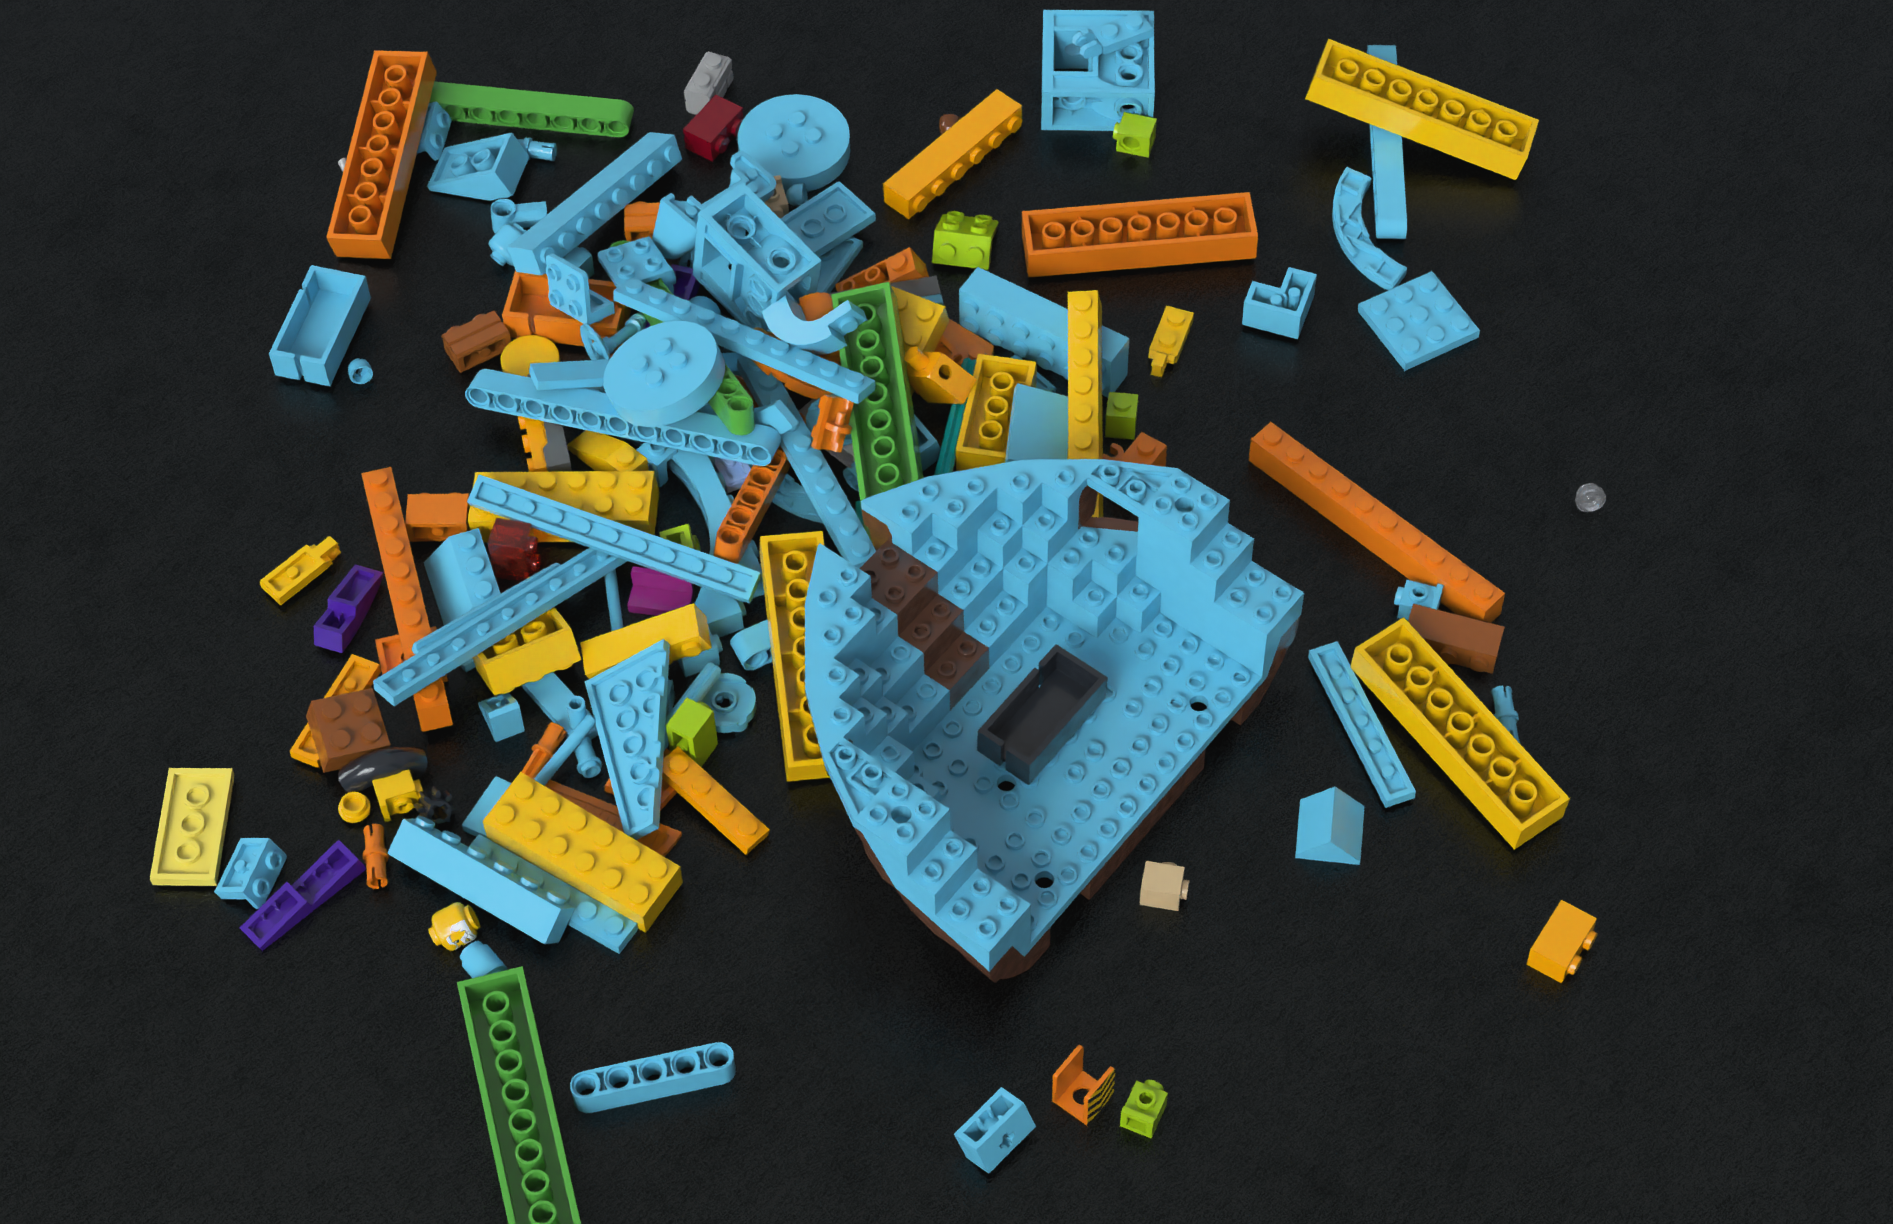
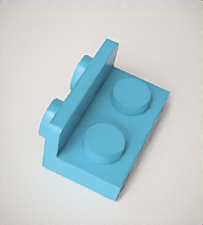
M437 101L429 103L417 154L426 151L434 161L439 160L452 121L449 114Z
M240 838L216 887L215 893L221 899H246L254 908L259 909L266 902L286 861L287 855L270 838Z

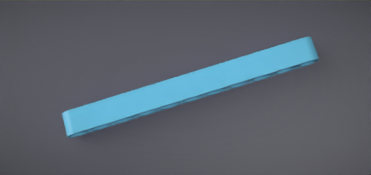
M490 369L479 370L465 391L468 402L478 408L757 466H766L771 462L782 440L777 430L760 424H755V429L747 435L732 434L718 416L695 412L680 421L664 426H637L625 421L618 415L606 393L583 388L536 390L530 377Z

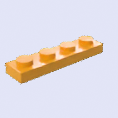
M352 654L324 698L370 689L373 685V680L377 679L381 672L380 665ZM307 723L290 749V754L296 760L320 768L321 763L309 724Z
M680 747L675 748L663 759L662 779L745 855L768 836L770 829Z

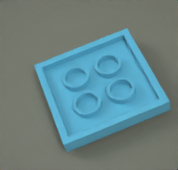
M1432 271L1358 305L1360 315L1404 371L1479 338V328Z

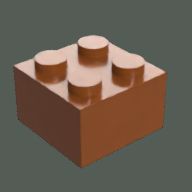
M373 688L311 701L306 717L323 773L339 770L363 754L390 747L389 738Z

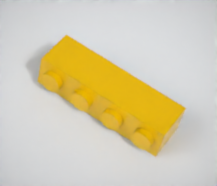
M692 603L580 642L585 675L591 679L663 639L670 644L669 665L673 661L684 657L697 656L702 651L712 648L707 617Z

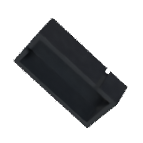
M1055 644L1039 662L1038 669L1034 668L978 730L977 751L999 766L1005 762V770L1027 785H1030L1104 701L1108 677Z

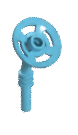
M641 312L635 313L626 321L625 327L610 338L607 336L601 338L586 323L581 325V338L590 359H610V354L614 352L615 348L646 327L647 320Z

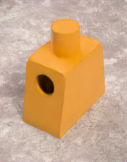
M914 346L909 348L904 355V360L908 363L909 383L927 403L964 404L977 380L975 377L941 352H922Z

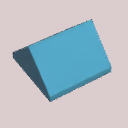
M1332 787L1300 799L1295 858L1360 865L1364 806L1337 787Z

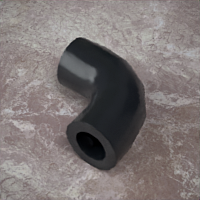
M397 746L378 749L363 754L343 766L339 770L338 779L343 789L348 793H361L373 786V780L392 776L408 769L412 779L422 777L427 769V755L419 747Z

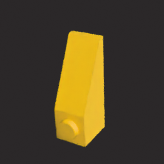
M585 430L567 445L569 451L594 471H649L646 457L627 442L603 433Z

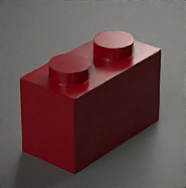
M715 94L683 129L685 148L713 162L720 153L725 152L728 144L738 136L740 125L744 119L743 107Z

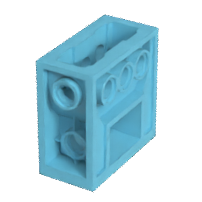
M1043 10L1041 130L1113 131L1115 123L1121 122L1124 112L1153 118L1155 96L1154 11H1141L1153 28V37L1105 55L1100 54L1084 59L1080 54V48L1082 47H1076L1072 42V37H1074L1076 32L1078 33L1086 28L1091 30L1138 11ZM1055 69H1088V72L1055 71ZM1128 104L1134 105V107L1131 109H1125L1122 106Z
M744 182L698 213L693 276L740 324L750 328L759 327L767 332H771L763 317V310L784 296L799 304L798 298L817 292L822 260Z

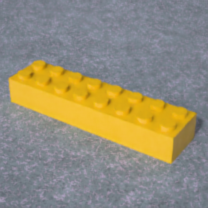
M1328 39L1305 98L1514 180L1517 179L1528 158L1539 122L1538 119L1331 39Z
M823 531L760 536L759 553L787 782L830 778L825 769L805 693V600L817 547L820 543L824 545Z
M1404 617L1355 648L1350 668L1514 850L1564 816L1570 800L1566 793Z

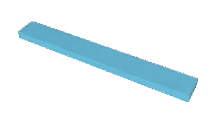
M736 352L722 353L725 364L734 375L740 376L741 374L737 368V359L746 356ZM610 359L530 363L529 373L536 390L604 387V372Z

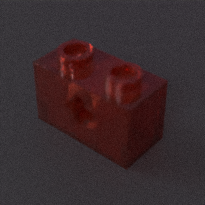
M496 518L488 539V547L496 578L522 582L528 577L533 576L534 572L539 571L541 555L537 552L538 538L534 536L531 523Z

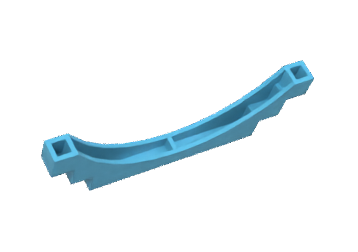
M603 387L583 388L605 393ZM614 436L637 447H640L643 443H645L641 441ZM677 449V454L667 461V467L687 486L702 510L710 537L709 555L714 556L717 531L734 498L731 494L726 495L724 490L726 489V483L722 473H716L714 469L715 460L713 456ZM751 540L738 565L758 571L762 575L761 564L757 560L759 553L754 540ZM762 577L753 598L764 595ZM701 587L695 605L707 617L712 648L702 651L694 657L678 659L685 677L701 672L707 663H713L716 666L720 665L719 652H722L723 648L719 637L744 629L743 616L746 615L744 601Z

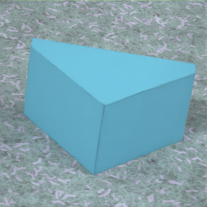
M509 693L499 694L478 702L495 742L525 731L518 701Z

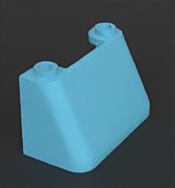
M743 150L738 151L732 155L730 161L733 170L730 176L729 188L701 204L692 195L687 198V201H678L670 193L661 199L652 241L658 250L661 251L664 258L677 259L695 248L698 213L742 182L763 202H766L774 194L776 187L775 178Z

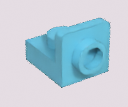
M643 443L636 450L647 458L649 471H654L657 484L661 487L668 481L667 461L677 454L678 451L675 448Z

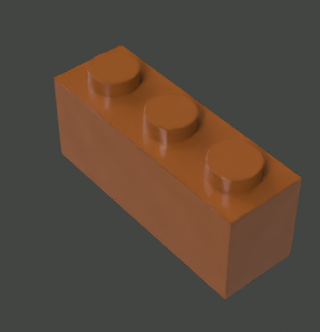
M1413 604L1408 622L1446 664H1456L1471 668L1477 672L1493 674L1501 646L1504 626Z

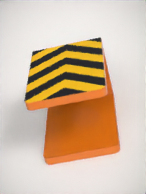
M1079 1044L1053 1074L1052 1101L1082 1123L1088 1125L1114 1094L1115 1069L1110 1066L1098 1081L1083 1071L1084 1047ZM1082 1088L1089 1090L1084 1097V1105L1078 1104L1073 1099L1074 1092Z

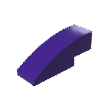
M354 565L328 597V609L314 625V645L339 653L344 652L371 607L383 579V572Z

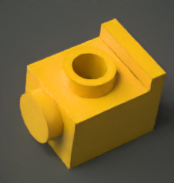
M409 769L372 781L385 823L391 821L390 815L407 813L412 810L414 804L419 803L421 797L419 792H423L419 779L413 781Z

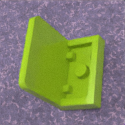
M950 211L947 214H943L934 230L932 263L968 268L979 267L989 270L992 239L997 231L998 221L992 220V217L988 215L968 217L958 211Z

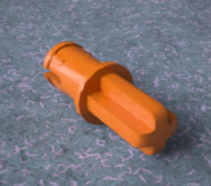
M553 722L549 723L538 744L532 746L533 753L524 766L522 773L532 779L537 776L555 754L556 749L567 735V731L563 730L562 726Z

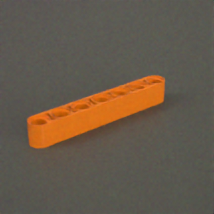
M799 412V414L801 415L803 421H804L805 424H806V418H805V416H804L802 413ZM781 446L778 447L768 465L752 466L717 531L714 549L715 557L738 564L743 557L791 466Z

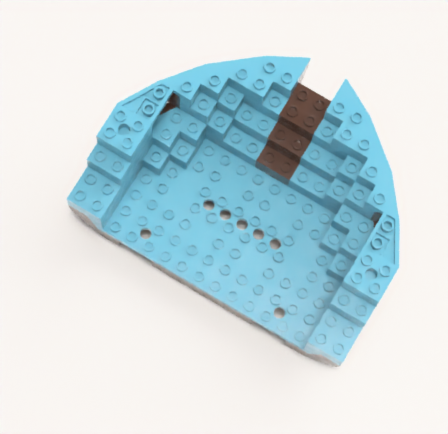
M1023 459L929 476L861 501L864 524L869 528L870 537L876 552L860 568L821 543L817 547L805 600V693L826 772L835 786L856 833L863 842L868 858L883 880L896 889L910 910L934 934L956 948L971 964L994 983H997L999 979L1011 978L1029 970L1050 946V927L1079 893L1088 900L1093 897L1203 770L1206 747L1230 720L1242 725L1259 705L1295 638L1300 622L1304 593L1253 562L1254 538L1228 523L1230 500L1178 468L1107 459ZM1098 492L1138 516L1139 522L1109 517H1091L1095 512ZM1057 644L1108 677L1106 698L1030 785H1027L1005 770V762L999 766L977 751L978 730L1034 668L1038 669L1039 662ZM1195 702H1201L1207 706V709L1195 711L1190 705ZM1009 781L1015 787L1010 791H1003L998 788V785L1001 782ZM1045 877L1051 879L1053 884L1048 888H1041L1035 882L1039 878Z

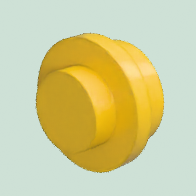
M349 792L342 797L338 805V811L344 821L357 823L367 818L371 811V805L365 795L359 792Z

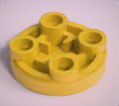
M526 335L514 339L504 348L501 354L502 371L520 376H528L530 374V363L560 362L556 345L551 340L538 335Z

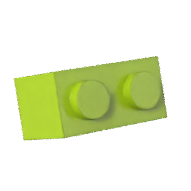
M686 697L666 724L669 749L672 752L675 748L680 747L702 767L718 745L714 711L706 703L701 701L695 702Z

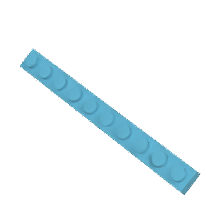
M630 278L613 290V300L663 322L689 321L705 327L712 334L717 345L856 404H859L875 391V380L859 372H854L835 362L816 356L809 351L789 345L785 341L778 340L759 330L752 329L735 320L714 313L712 310L702 308L688 300L681 299L664 290L645 284L640 280Z
M748 357L737 359V368L758 406L763 407L780 399L798 420L799 423L796 426L780 434L782 439L780 446L842 558L860 568L876 550L820 450L811 447L813 440L811 433L783 383L777 380L772 373L769 376L765 374L752 359Z
M480 474L467 500V503L475 508L749 604L762 577L760 572Z
M592 548L586 549L373 680L374 690L393 706H396L621 566L627 560Z

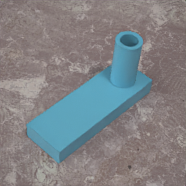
M554 672L544 675L538 681L522 684L523 689L551 721L562 726L563 730L567 731V738L587 714L593 717L586 709L584 699L580 696H574ZM596 724L586 735L591 740L598 736Z

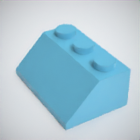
M479 528L449 536L424 562L443 625L452 622L501 594Z

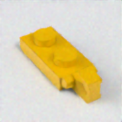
M1166 306L1149 348L1148 358L1153 359L1151 375L1162 378L1167 363H1177L1194 320L1193 312Z
M329 536L317 546L313 544L309 547L306 544L262 578L259 582L261 588L278 604L282 605L330 567L333 563L332 561L341 553L338 543Z

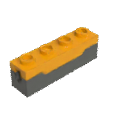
M518 416L520 430H527V435H522L525 453L531 452L532 458L527 459L529 472H572L563 425Z

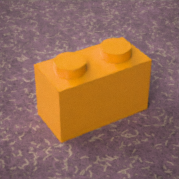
M1561 900L1531 947L1527 965L1560 983L1564 981L1568 973L1574 975L1582 961V957L1579 955L1583 948L1589 951L1598 933L1593 931L1597 918Z

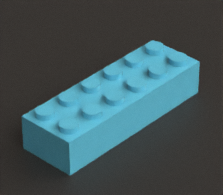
M977 267L959 289L960 325L988 340L991 344L1001 346L1021 358L1035 361L1041 368L1051 370L1068 380V309ZM1102 325V395L1108 398L1109 392H1115L1128 374L1129 338Z

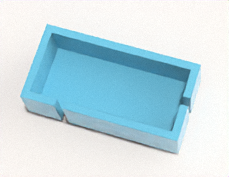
M311 265L302 283L303 290L299 289L273 343L269 356L274 373L277 376L300 380L304 376L306 382L330 386L371 296L366 276Z

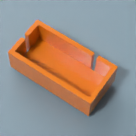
M515 270L502 313L503 323L510 333V338L538 335L551 340L553 343L584 346L580 334V326L583 323L550 305L547 274L535 275L520 273ZM588 279L590 290L614 302V314L603 318L600 322L589 325L599 335L610 338L625 327L631 308L613 300V290L616 289L613 282Z

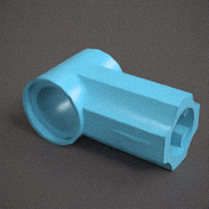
M498 199L491 205L492 229L495 234L504 224L513 225L516 223L522 228H529L547 215L546 201L515 204L509 199Z

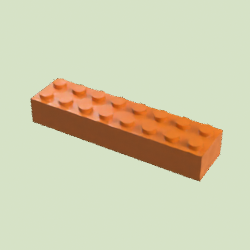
M374 50L326 237L336 257L391 259L437 73L428 52Z
M1250 192L1022 211V239L1028 278L1256 258L1258 232Z

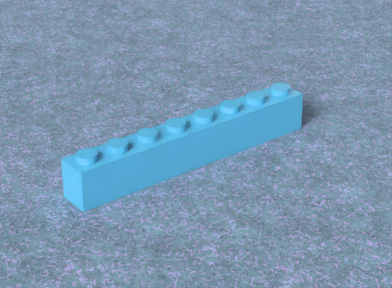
M649 132L511 243L507 248L516 272L543 275L546 272L547 255L553 253L560 258L566 256L679 163L682 157L675 135Z

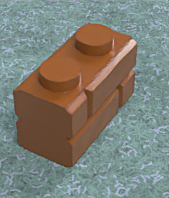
M495 311L479 314L472 321L461 326H453L446 333L442 334L445 351L460 373L502 354L504 348L511 342L508 329L501 322Z

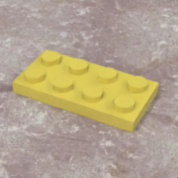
M169 768L150 874L152 885L217 886L235 776L232 768Z

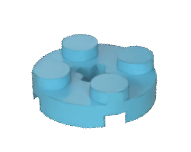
M722 673L701 701L710 706L714 711L716 732L718 733L744 731L756 712V696L753 688L751 689L746 684L745 679L735 674ZM723 699H729L731 705L722 708L716 704L722 703Z

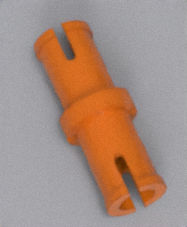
M372 824L373 833H371L369 825L363 830L365 850L362 856L367 869V886L379 889L378 879L381 880L382 888L388 883L386 862L389 859V854H387L388 851L385 848L384 827L380 824Z

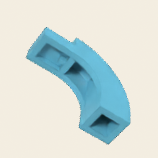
M786 296L762 311L767 326L775 336L789 345L809 351L814 355L830 354L847 346L844 335L854 331L867 320L864 311L849 300L822 318L814 321H807L801 306Z

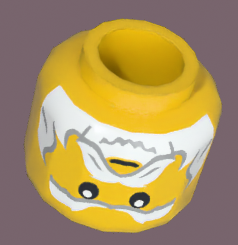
M455 902L432 915L433 927L428 930L436 946L442 944L447 950L454 951L477 937V929L480 928V923L470 905L464 906L459 902Z

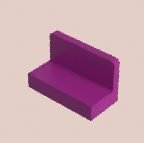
M632 567L633 587L628 601L629 612L658 616L693 603L695 597L694 584L650 568Z

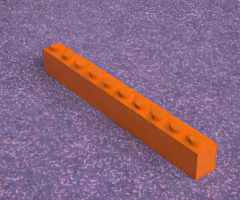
M1270 422L1251 438L1249 461L1409 580L1437 587V584L1444 585L1440 603L1455 614L1492 623L1501 614L1505 593L1275 424Z
M388 467L361 474L406 661L415 655L411 649L414 642L429 635L431 630L392 468ZM442 677L413 694L422 732L453 725Z

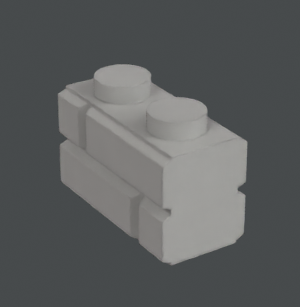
M709 51L705 53L684 90L686 111L697 115L715 94L722 98L724 97L727 88L733 81L732 60L729 57Z

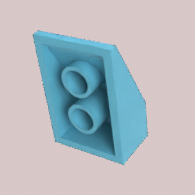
M513 133L445 147L427 187L430 191L488 201L513 196L530 156Z

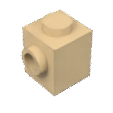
M1146 861L1140 892V905L1178 911L1180 899L1187 900L1190 880H1184L1185 867L1177 866L1171 862L1157 863Z

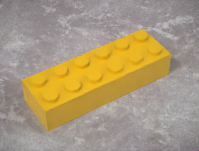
M654 471L475 472L473 486L480 474L652 535L655 534L660 492ZM473 506L469 508L467 520L470 530L479 528L483 542H572Z
M522 772L518 774L483 820L488 839L637 923L638 929L645 933L683 883L681 867Z

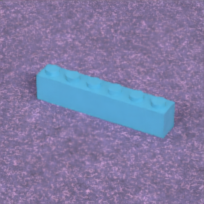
M417 816L416 819L402 820L387 854L541 943H559L575 907L565 902V896L555 891L549 890L547 892L539 888L540 883L537 880L522 875V877L512 872L514 868L509 864L499 860L495 862L486 857V851L476 846L470 845L468 847L460 842L461 838L458 835L449 831L441 832L434 828L435 823L428 818Z

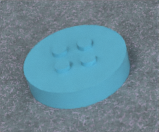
M783 95L762 102L745 116L738 131L739 151L743 150L772 176L780 175L785 193L790 186L801 183L805 184L807 192L831 183L845 169L850 158L849 127L842 113L832 104L822 99L808 95Z
M689 321L663 322L636 333L615 351L604 372V389L616 412L625 421L643 427L664 426L692 415L715 395L724 377L725 361L714 337L705 327Z

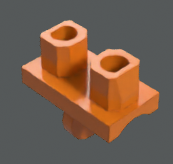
M826 394L820 397L818 405L820 412L817 424L813 426L811 433L813 438L812 448L842 452L846 434H851L852 427L848 424L854 402L839 396Z

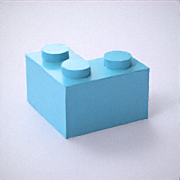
M1288 267L1281 288L1252 281L1244 301L1242 325L1298 339L1314 298L1317 274Z

